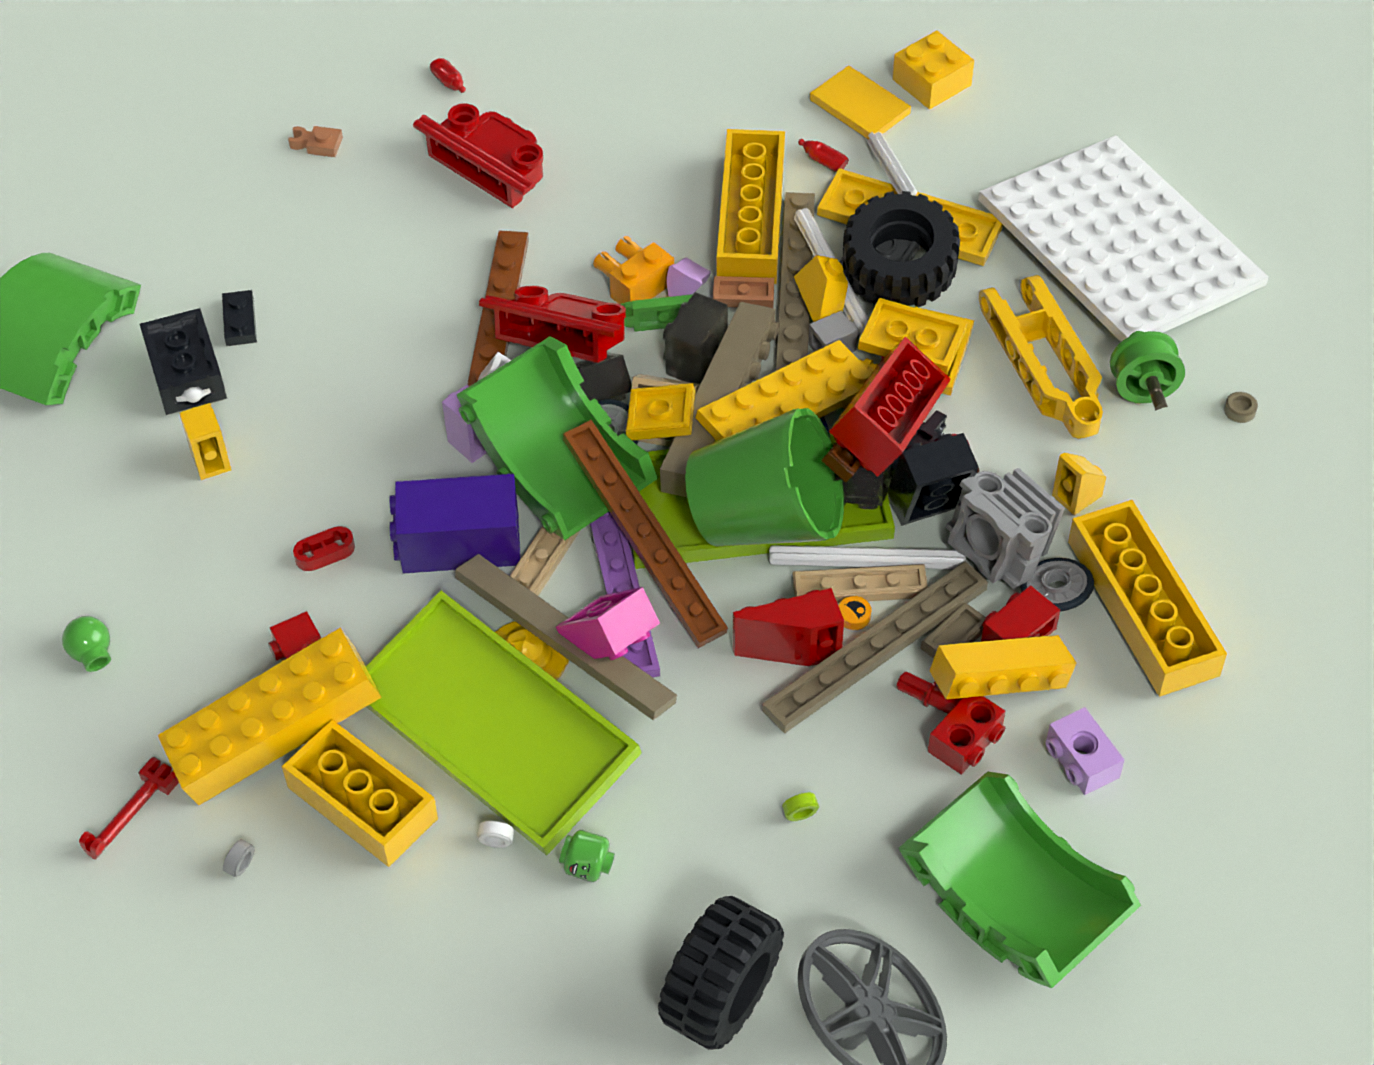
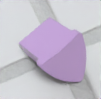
M687 257L677 264H672L669 266L667 273L669 297L695 293L707 282L711 271Z

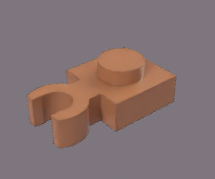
M296 126L292 129L294 138L289 137L288 141L291 149L301 150L307 148L308 154L336 157L343 135L342 129L314 126L311 132L303 127Z

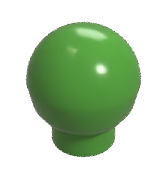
M81 616L72 620L65 627L62 634L63 648L72 659L83 663L86 671H98L110 663L111 657L107 651L110 644L108 628L102 621L91 616Z

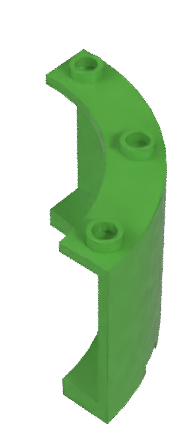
M50 252L30 256L13 266L0 278V389L44 405L63 404L68 386L77 368L73 361L80 349L87 350L101 332L100 325L105 321L113 322L122 316L134 314L141 284Z
M550 336L457 394V398L461 404L459 408L461 417L467 424H471L484 449L498 468L497 475L514 474L516 494L540 519L541 524L548 533L552 534L554 532L566 540L609 512V510L563 441V433L592 420L638 491L657 480L658 477L649 453L635 444L624 433L618 436L610 428L611 418L595 398L591 401L588 399L579 385L584 382V379L576 367L567 345Z
M987 771L898 848L923 887L930 883L942 898L938 905L962 931L1001 963L1006 959L1019 966L1018 973L1049 988H1053L1141 906L1134 893L1135 887L1126 876L1104 869L1072 849L1071 845L1064 838L1057 836L1034 812L1020 793L1017 782L1008 774Z

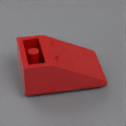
M832 588L812 590L804 595L788 599L780 598L772 603L755 607L747 606L733 612L734 655L808 667L820 664L841 649L843 645L844 618Z

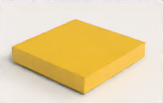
M694 383L631 389L626 436L631 440L691 435L695 402Z

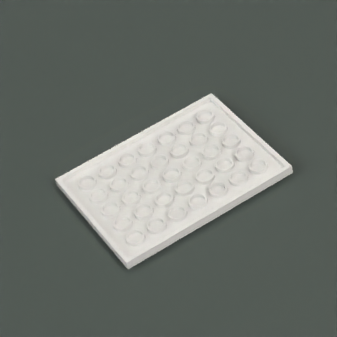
M1116 135L981 190L978 200L1120 342L1136 331L1164 333L1266 286L1269 278L1268 275Z

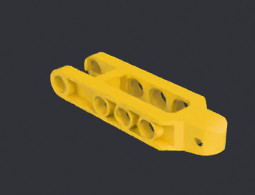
M1039 275L1021 279L1020 289L1022 298L1030 313L1019 316L1014 315L1006 299L1002 300L994 287L981 290L979 292L981 311L1040 413L1062 421L1074 438L1081 439L1098 434L1103 411L1098 400L1099 394L1097 389L1102 381V376L1043 279ZM1042 338L1047 339L1079 392L1080 398L1073 402L1067 392L1054 388L1047 376V368L1045 365L1041 366L1033 352L1034 347L1029 342Z

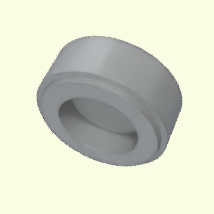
M243 839L237 841L225 858L223 871L233 877L240 876L253 858L254 846Z

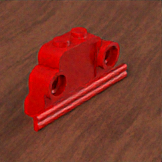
M462 103L453 106L448 112V118L440 124L426 115H422L413 123L415 129L426 135L428 155L512 209L543 178V150L537 144L535 135L531 131L515 124L510 118L504 117L497 112L489 111L480 116L477 107L472 104Z
M541 286L520 287L515 290V299L513 300L486 295L485 298L479 300V306L494 309L496 339L534 347L551 336L566 344L572 357L596 363L606 359L607 350L625 339L626 308L621 304L607 303L567 293H554L548 296V289Z

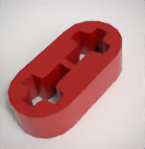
M337 526L300 540L293 549L296 565L303 571H314L349 557L355 549L353 534L350 529ZM341 540L344 544L338 545L335 541ZM310 552L314 556L308 558L305 553Z

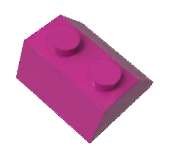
M640 587L600 596L557 625L556 629L559 634L593 659L609 657L610 660H614L625 655L630 644L642 642L650 637L649 631L660 624L644 588Z

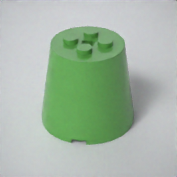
M808 408L793 409L696 449L690 454L685 474L688 503L699 532L709 544L717 547L825 541L837 536L841 529L844 515L842 480L836 481L835 473L821 461L833 444L823 423L812 410Z

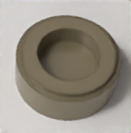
M1235 392L1228 396L1224 411L1226 416L1232 421L1246 423L1254 419L1258 403L1252 395L1246 392Z

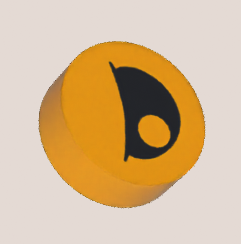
M850 596L840 602L839 608L844 618L845 628L860 630L870 623L872 609L866 599L859 596Z

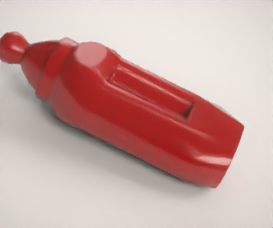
M438 58L430 63L431 72L444 86L454 91L459 90L460 93L466 91V88L463 86L464 82L461 73L448 60Z
M799 139L798 144L803 146L805 152L812 160L832 171L837 172L839 168L844 169L848 164L849 159L845 154L823 142L804 141V139Z

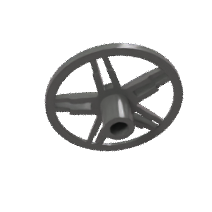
M836 929L826 932L807 947L798 968L797 979L800 1000L806 1017L816 1035L843 1065H862L842 1048L847 1050L856 1049L868 1038L880 1064L909 1065L897 1034L901 1033L916 1037L918 1034L931 1037L932 1050L926 1065H942L947 1049V1030L941 1007L925 978L904 955L883 940L868 933L852 929ZM835 944H852L870 950L871 955L869 962L865 964L862 979L833 953L828 951L826 947ZM883 957L882 972L879 974V982L877 985L875 984V980L878 975L881 958ZM812 964L823 975L822 980L845 1003L844 1008L830 1015L824 1021H821L811 997L809 977ZM892 965L913 986L927 1012L888 999Z

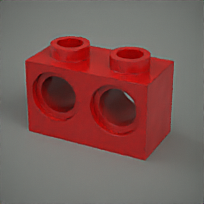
M984 696L962 698L930 733L928 753L962 775L970 765L975 767L981 761L985 748L990 742L995 744L1000 740L1006 729L1003 725L1006 711ZM979 720L985 723H977L975 721ZM954 743H960L965 746H956Z

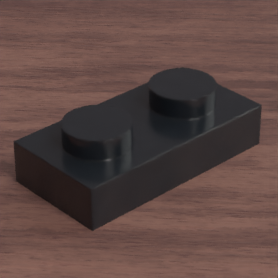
M252 290L222 293L226 346L257 343Z

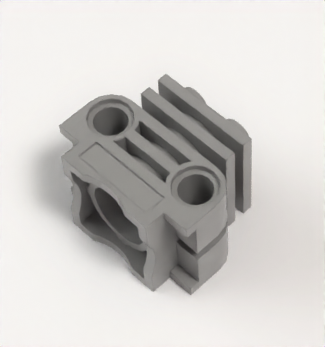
M1019 468L1015 469L1013 474L1010 472L1005 474L1003 479L995 473L982 471L976 473L974 477L962 480L960 483L962 491L959 497L961 503L957 504L952 520L945 527L951 532L947 543L958 553L972 560L980 572L993 584L1003 579L1015 589L1033 578L1041 556L1043 557L1048 553L1065 508Z

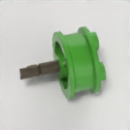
M1133 332L1116 346L1110 356L1109 365L1113 376L1116 378V387L1119 394L1124 399L1134 403L1153 402L1155 411L1168 407L1165 398L1180 387L1185 377V367L1179 357L1175 341L1169 335L1161 332Z

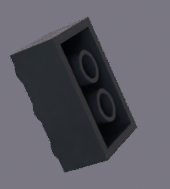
M964 433L954 436L952 434H944L936 438L934 442L924 445L915 443L906 447L901 454L887 491L901 526L954 510L957 504L961 503L959 501L962 491L961 481L968 477H974L979 468Z

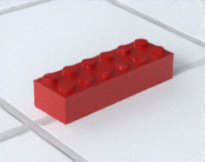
M904 337L881 360L829 432L841 447L847 448L858 458L863 468L872 471L878 477L904 452L951 379L908 338Z

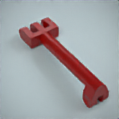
M152 757L138 773L141 780L145 783L96 838L88 831L81 835L79 843L88 856L96 860L157 790L166 795L171 793L179 783L171 766L166 763L161 765L159 759Z

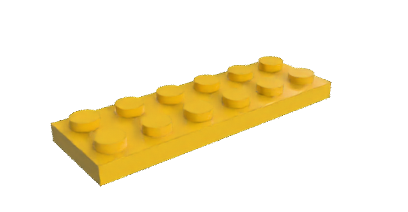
M839 168L817 207V215L847 224L849 217L855 214V210L863 203L868 205L869 199L877 195L879 198L884 197V193L894 191V194L898 193L890 183ZM917 192L915 196L922 194L927 196L930 202L935 200L943 206L942 211L947 210L954 218L953 223L958 226L960 239L958 259L984 266L1004 225L991 213Z
M838 340L698 409L695 418L716 441L793 409L808 408L818 418H821L849 404L872 372Z

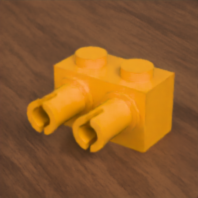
M628 236L620 239L615 248L616 252L628 259L623 264L612 258L606 251L601 252V255L598 254L594 260V267L609 277L610 298L618 304L652 299L667 288L668 268L674 264V257L653 242L643 249Z

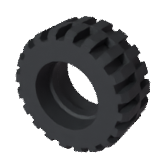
M894 191L884 193V197L879 198L877 195L869 199L868 205L861 204L855 210V214L849 217L846 229L844 230L842 261L848 282L853 284V289L859 295L865 294V300L873 304L879 298L907 306L915 305V307H921L926 305V300L928 299L931 302L941 296V291L945 292L950 287L957 271L960 239L958 226L953 223L954 218L947 210L942 211L943 206L935 200L930 202L927 196L922 194L914 196L909 191H902V194H894ZM903 239L917 242L927 253L912 261L899 262L883 257L875 248L889 240Z
M724 896L715 900V903L705 910L704 915L698 918L694 928L685 937L684 943L679 952L677 951L672 967L666 975V982L659 996L661 1000L658 1003V1014L663 1024L708 1050L721 1049L725 1044H728L733 1039V1036L741 1030L746 1019H749L773 975V969L777 965L779 952L783 946L784 931L780 922L735 896Z

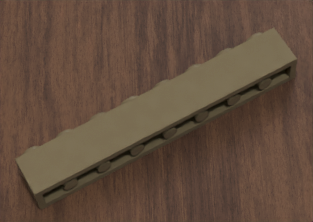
M745 302L739 303L695 395L691 435L675 436L661 465V492L687 497L685 474L690 454L696 449L716 442L713 436L695 418L697 410L751 384L753 380H758L762 360H767L770 352V342L777 339L779 332V322H775L774 308Z

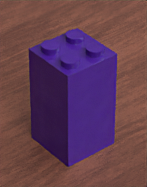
M514 474L395 482V495H390L389 497L390 513L393 515V521L390 522L391 542L393 541L394 560L401 562L403 574L455 570L478 554L497 567L516 566L520 561L519 512Z

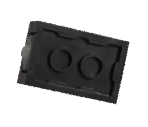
M200 308L139 324L166 415L227 399L222 376Z

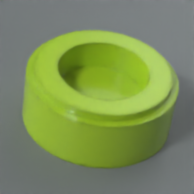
M807 792L787 799L782 804V809L787 820L799 821L814 815L819 809V804L815 794Z

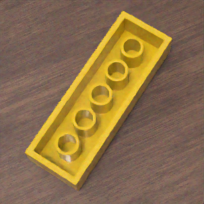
M727 129L717 245V276L774 278V284H777L785 131Z
M1129 500L1073 518L1068 543L1079 562L1085 565L1092 573L1096 591L1158 696L1160 697L1220 677L1227 652L1134 501Z
M340 627L157 736L181 788L198 805H201L306 743L331 720L339 723L382 697L358 651Z

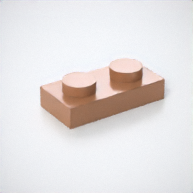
M714 276L713 307H738L740 302L773 308L774 278Z

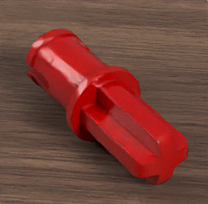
M909 672L901 674L896 686L898 690L922 701L923 706L928 707L931 705L947 714L962 699H946L935 681L930 683Z

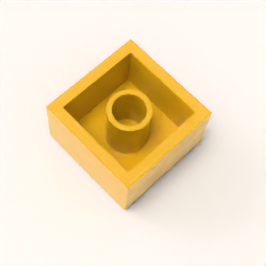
M936 30L894 54L892 80L930 110L972 85L974 59Z

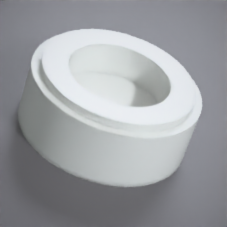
M485 821L479 824L477 839L482 844L490 847H508L513 842L514 829L502 822Z

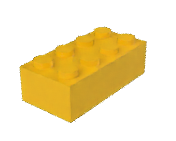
M331 720L282 765L287 787L388 867L438 820L435 799L431 794L334 720Z

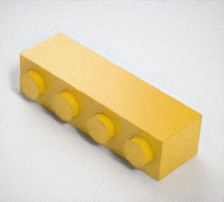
M1059 635L939 645L929 671L946 699L1066 688L1077 662Z

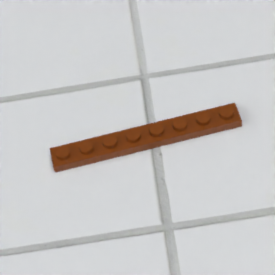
M499 230L486 295L508 300L515 299V290L520 288L529 242L528 232ZM483 307L467 383L469 387L478 381L481 372L497 352L507 356L509 342L495 338L494 309Z
M590 420L563 433V441L696 646L700 648L727 634V625L593 421Z

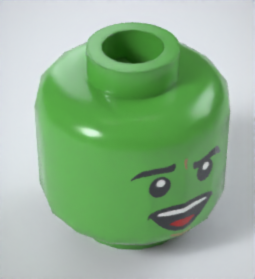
M578 830L573 836L567 835L559 863L564 864V871L567 875L588 882H596L602 873L609 874L615 853L609 852L610 843L606 837Z

